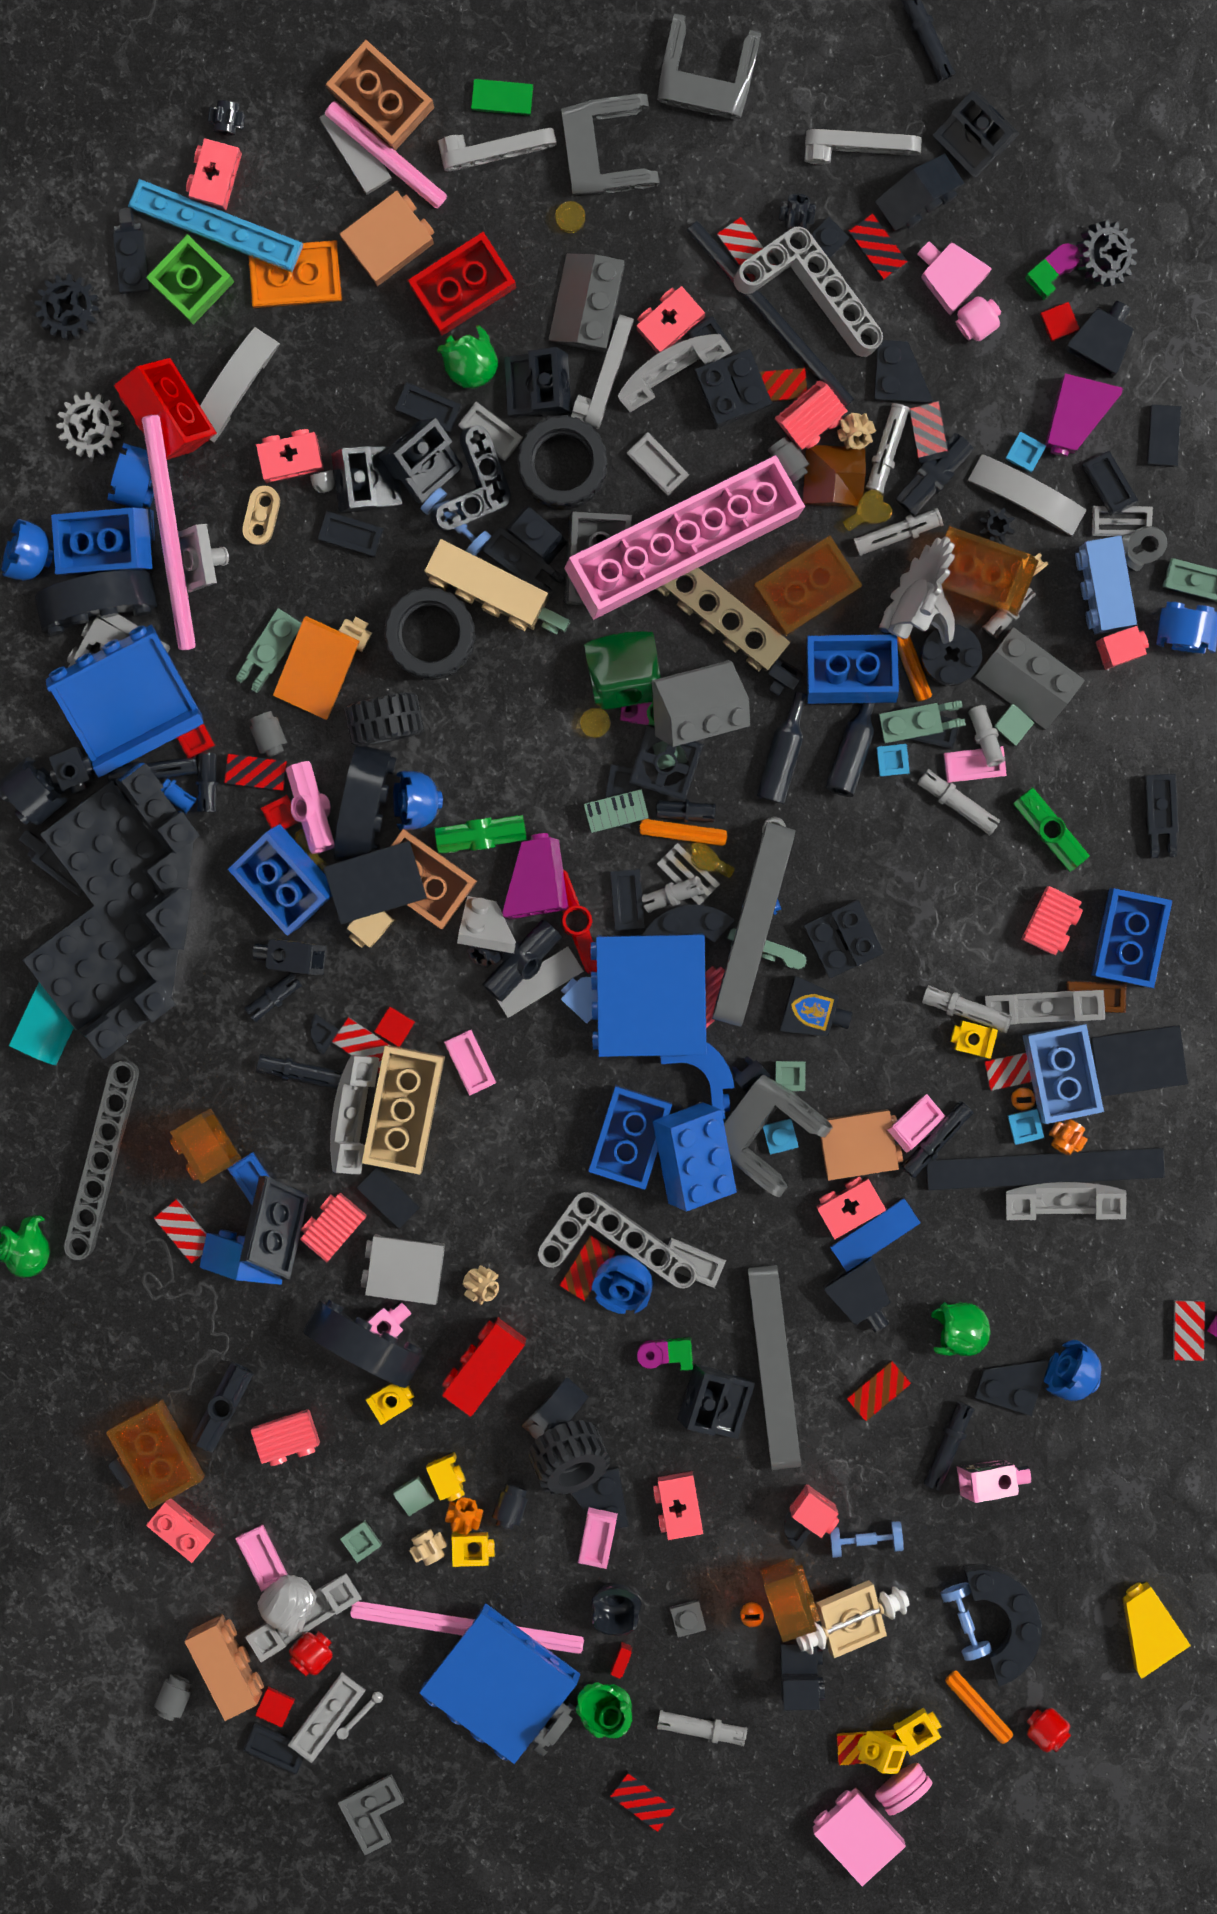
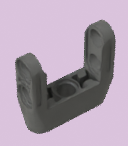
M674 13L662 65L657 100L660 103L729 119H741L750 88L761 32L750 30L749 35L744 39L735 83L678 71L686 34V16Z
M632 94L589 100L561 109L573 194H609L651 188L660 184L658 171H650L643 168L600 174L593 121L637 115L640 111L649 108L647 94Z
M762 1075L724 1123L731 1162L770 1194L781 1197L788 1187L782 1175L748 1148L777 1108L782 1110L809 1133L817 1134L823 1138L829 1134L833 1126L826 1118L791 1090Z

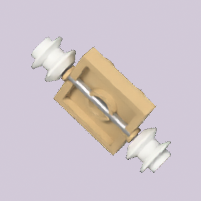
M868 1580L816 1602L822 1626L814 1621L810 1622V1629L808 1630L800 1626L798 1628L799 1634L796 1635L798 1646L802 1651H807L808 1654L812 1655L813 1647L818 1646L823 1650L827 1643L829 1654L836 1658L887 1636L882 1614L892 1620L895 1619L896 1611H900L905 1615L909 1606L908 1597L903 1590L899 1591L894 1586L890 1595H887L884 1591L880 1592L878 1602L874 1584Z

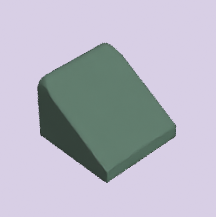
M1011 704L993 728H996L1002 736L1016 746L1034 722L1017 706Z
M419 1475L393 1491V1495L408 1516L434 1501Z

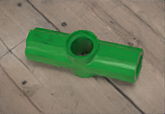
M1033 787L1013 803L1036 831L1039 839L1045 842L1069 872L1077 868L1090 856L1066 828L1064 821L1056 816ZM1049 821L1056 823L1059 831L1054 838H1049L1044 833V826Z
M523 815L494 820L492 818L466 821V824L435 828L438 853H450L470 849V851L494 848L499 844L527 840Z

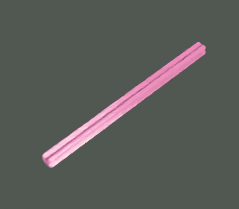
M147 415L142 418L177 644L180 650H190L195 648L196 644L161 422L158 415Z
M362 1601L354 1603L350 1613L354 1619L463 1636L475 1620ZM517 1626L546 1649L581 1654L583 1650L584 1638L582 1636Z

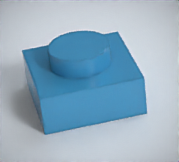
M1020 432L1005 459L1032 473L1046 445Z
M907 744L876 747L879 777L910 773Z
M1037 1109L1007 1115L1015 1145L1044 1138Z
M791 1118L764 1125L763 1130L770 1155L799 1147Z

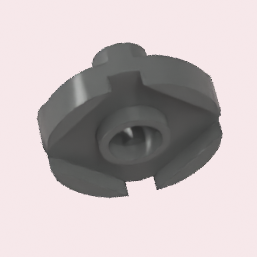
M568 1702L566 1705L562 1703L550 1718L553 1721L548 1728L543 1727L532 1741L536 1745L533 1750L540 1756L544 1757L547 1754V1751L543 1749L545 1745L547 1747L553 1746L573 1720L569 1713L571 1712L574 1715L577 1712L576 1707L572 1703Z

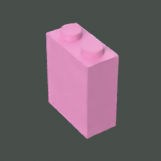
M855 1787L851 1792L849 1790L843 1792L835 1801L837 1805L829 1812L824 1810L816 1817L813 1832L835 1858L863 1886L902 1851L906 1845L901 1835Z

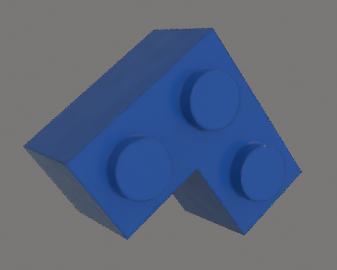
M220 1229L219 1234H206L200 1268L238 1281L282 1285V1279L240 1262L245 1236L238 1235V1238H236V1232Z

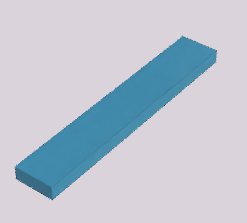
M141 179L138 180L128 207L134 211L290 272H293L303 248L302 242Z

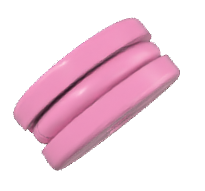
M913 1763L900 1770L899 1774L889 1778L876 1791L875 1797L885 1807L884 1809L888 1815H895L922 1797L932 1786V1780L929 1776H926L919 1763Z

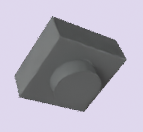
M699 1599L670 1607L678 1638L706 1630Z

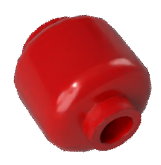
M319 1631L316 1635L311 1632H304L289 1649L291 1656L289 1662L304 1676L308 1674L318 1675L333 1657L332 1651L328 1648L331 1645V1641Z
M1047 1708L1043 1712L1037 1709L1027 1720V1723L1030 1725L1027 1731L1028 1738L1044 1752L1052 1750L1057 1752L1071 1737L1069 1722L1053 1708Z

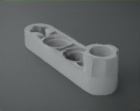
M553 128L540 129L466 147L464 135H450L438 140L444 171H456L548 149L557 145Z
M810 129L806 131L804 161L811 164H830L832 151L919 155L921 154L922 138L903 134Z
M619 315L592 399L578 395L571 417L580 418L583 422L589 423L593 428L599 429L632 330L633 318Z

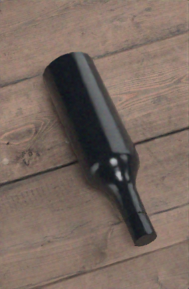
M795 691L788 717L774 733L757 797L785 804L803 741L800 718L807 694Z
M862 703L859 713L846 724L826 784V789L830 792L845 797L854 796L874 735L871 715L875 703Z

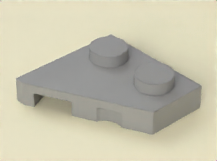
M467 896L457 943L514 953L516 941L497 901Z

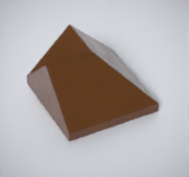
M814 445L811 448H806L805 458L809 465L805 468L808 473L804 475L803 503L806 505L862 508L866 475L865 448L859 450L852 447L846 449L844 446Z

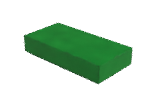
M474 79L471 109L472 111L531 116L533 84Z

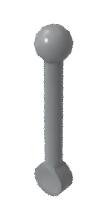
M374 1692L372 1694V1699L345 1727L342 1726L338 1729V1738L346 1739L348 1737L349 1730L375 1703L382 1702V1693Z

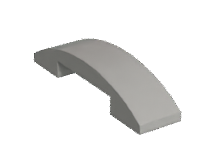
M254 327L233 354L200 405L217 432L210 439L214 443L231 419L230 415L260 370L265 368L280 343Z
M721 334L694 337L677 343L643 364L629 378L618 394V397L629 412H632L655 398L651 389L655 385L699 359L707 365L731 353L732 350Z
M984 454L979 458L968 479L969 482L989 493L997 494L1042 518L1047 524L1071 537L1086 512V509L1056 490Z
M1104 990L985 996L987 1007L1013 1015L1010 1024L1105 1020Z
M351 1055L341 1076L333 1107L330 1135L332 1170L335 1173L361 1174L365 1145L359 1142L368 1087H375L380 1059L378 1057Z
M1056 1182L1024 1186L1006 1191V1219L1036 1220V1214H1096V1220L1126 1219V1190L1106 1185L1079 1182Z
M347 1573L314 1591L316 1595L315 1604L307 1616L301 1632H295L294 1635L288 1637L287 1634L279 1632L278 1629H274L265 1622L245 1637L260 1662L285 1648L287 1644L300 1637L304 1632H308L334 1614H339L362 1599Z

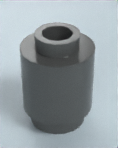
M787 436L767 449L771 455L769 458L777 456L793 483L808 473L805 469L809 465L808 461L795 442H790Z
M272 711L250 719L252 725L250 731L260 754L266 753L267 757H271L284 751L283 746L287 744V740L278 718L273 716Z
M170 1674L169 1679H165L154 1704V1707L158 1710L157 1715L173 1721L175 1717L181 1718L192 1693L190 1689L192 1682L180 1675Z

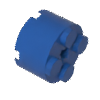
M124 443L122 448L127 453L126 455L120 453L110 485L113 486L112 490L115 491V494L108 493L107 500L131 508H144V506L150 508L154 492L153 488L150 487L152 480L147 450Z
M1167 602L1166 608L1161 609L1156 645L1164 647L1166 642L1172 644V650L1205 654L1206 648H1208L1211 654L1216 653L1217 612L1214 611L1215 608L1197 605L1196 610L1185 608L1183 603Z

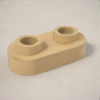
M259 486L250 495L243 523V535L251 544L264 545L272 538L280 507V497L272 487ZM263 497L271 499L268 507L261 506L260 501ZM258 525L264 528V532L260 536H256L253 533V529Z

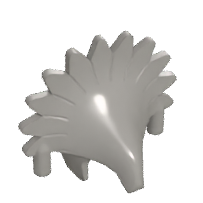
M945 536L941 540L937 537L931 547L929 545L924 547L919 559L915 557L912 560L909 572L902 574L900 577V587L894 590L890 596L894 601L884 611V616L879 626L880 631L907 639L913 626L926 631L929 625L932 624L939 630L943 644L952 641L955 619L952 609L944 597L942 583L951 572L947 568L955 558V555L951 553L955 544L950 542V538Z

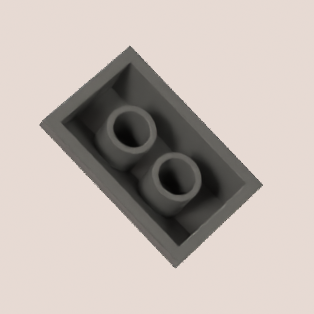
M566 254L548 342L607 353L625 268V260L596 254Z
M571 512L567 519L566 563L569 557L630 528L632 515ZM565 570L564 604L585 605Z
M1014 627L1008 631L974 677L1008 703L1017 706L1031 720L1045 730L1067 706L1085 681Z
M730 660L652 680L655 736L672 747L750 726L749 697L733 662Z

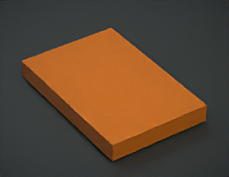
M337 240L303 243V248L293 272L249 256L253 308L342 301Z
M305 616L273 696L327 720L360 641Z

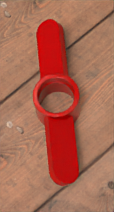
M563 869L568 909L562 911L561 926L567 935L573 937L584 969L591 975V972H597V960H591V942H593L589 929L592 924V916L585 907L580 906L569 875ZM580 911L586 916L587 925L584 930L575 932L567 927L566 917L570 912Z

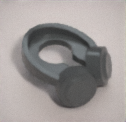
M1154 526L1141 527L1130 535H1124L1122 538L1126 564L1135 571H1140L1144 564L1160 558L1167 548L1165 533ZM1147 536H1153L1158 540V547L1154 551L1147 552L1142 550L1138 553L1132 551L1134 547L1141 545V541Z

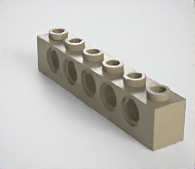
M699 568L656 588L665 597H668L669 594L679 601L676 605L687 615L690 616L694 613L701 618L702 621L699 624L713 635L717 631L725 638L722 643L734 653L740 650L748 656L746 662L758 672L761 669L767 672L790 644L785 637ZM682 577H687L693 582L692 590L687 593L680 592L676 587L677 580ZM704 596H711L716 601V607L712 611H704L699 606V600ZM732 614L738 618L739 626L735 630H727L723 626L722 619L726 615ZM756 633L760 635L762 645L757 649L749 648L745 642L748 634Z

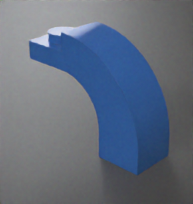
M706 1042L707 1055L660 1056L661 1064L688 1063L699 1068L709 1081L712 1106L721 1109L723 1119H725V1112L730 1111L729 1094H723V1089L735 1088L734 1081L726 1061L712 1045Z

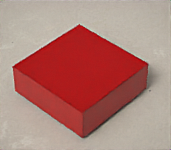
M1069 302L1040 314L1051 342L1080 330Z
M204 724L177 737L188 758L197 756L216 746Z
M288 795L261 808L271 829L279 824L284 829H287L299 823L291 814V800Z
M390 1006L374 1032L400 1047L415 1021Z
M621 1642L612 1664L610 1675L619 1679L623 1677L632 1654L631 1645Z
M268 1686L255 1716L282 1728L295 1698Z

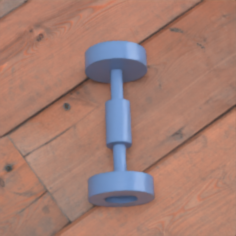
M441 487L438 488L424 502L420 509L426 515L430 514L433 507L441 503L447 493ZM453 511L451 513L444 512L445 521H447L448 517L456 514ZM467 524L454 528L459 534L463 533L472 542L466 552L474 556L485 547L492 537L487 531H484L476 538L466 529Z
M891 1522L892 1534L877 1535L876 1532L855 1534V1538L840 1539L839 1527H835L830 1533L832 1558L842 1557L841 1545L856 1543V1546L876 1545L877 1541L893 1540L894 1552L903 1551L901 1522Z
M960 1583L944 1589L940 1594L943 1602L956 1600L959 1609L957 1615L964 1634H968L971 1645L965 1647L961 1652L964 1660L970 1661L986 1656L992 1652L989 1641H976L973 1633L975 1627L969 1610H965L961 1598L969 1595L971 1590L968 1583Z

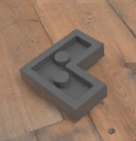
M392 1774L338 1801V1805L364 1855L392 1841L380 1817L381 1814L404 1803V1798Z

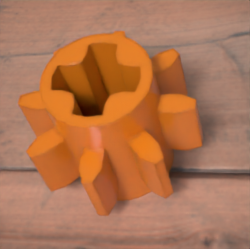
M1071 1119L1065 1120L1064 1123L1058 1121L1049 1133L1050 1136L1054 1137L1051 1145L1066 1155H1071L1073 1150L1078 1153L1083 1149L1088 1140L1082 1136L1085 1128Z
M461 1497L456 1503L450 1501L445 1522L451 1523L453 1532L467 1535L472 1528L474 1530L479 1529L483 1510L477 1509L475 1500Z

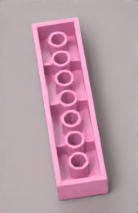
M775 455L569 557L564 569L594 620L798 518L805 505Z

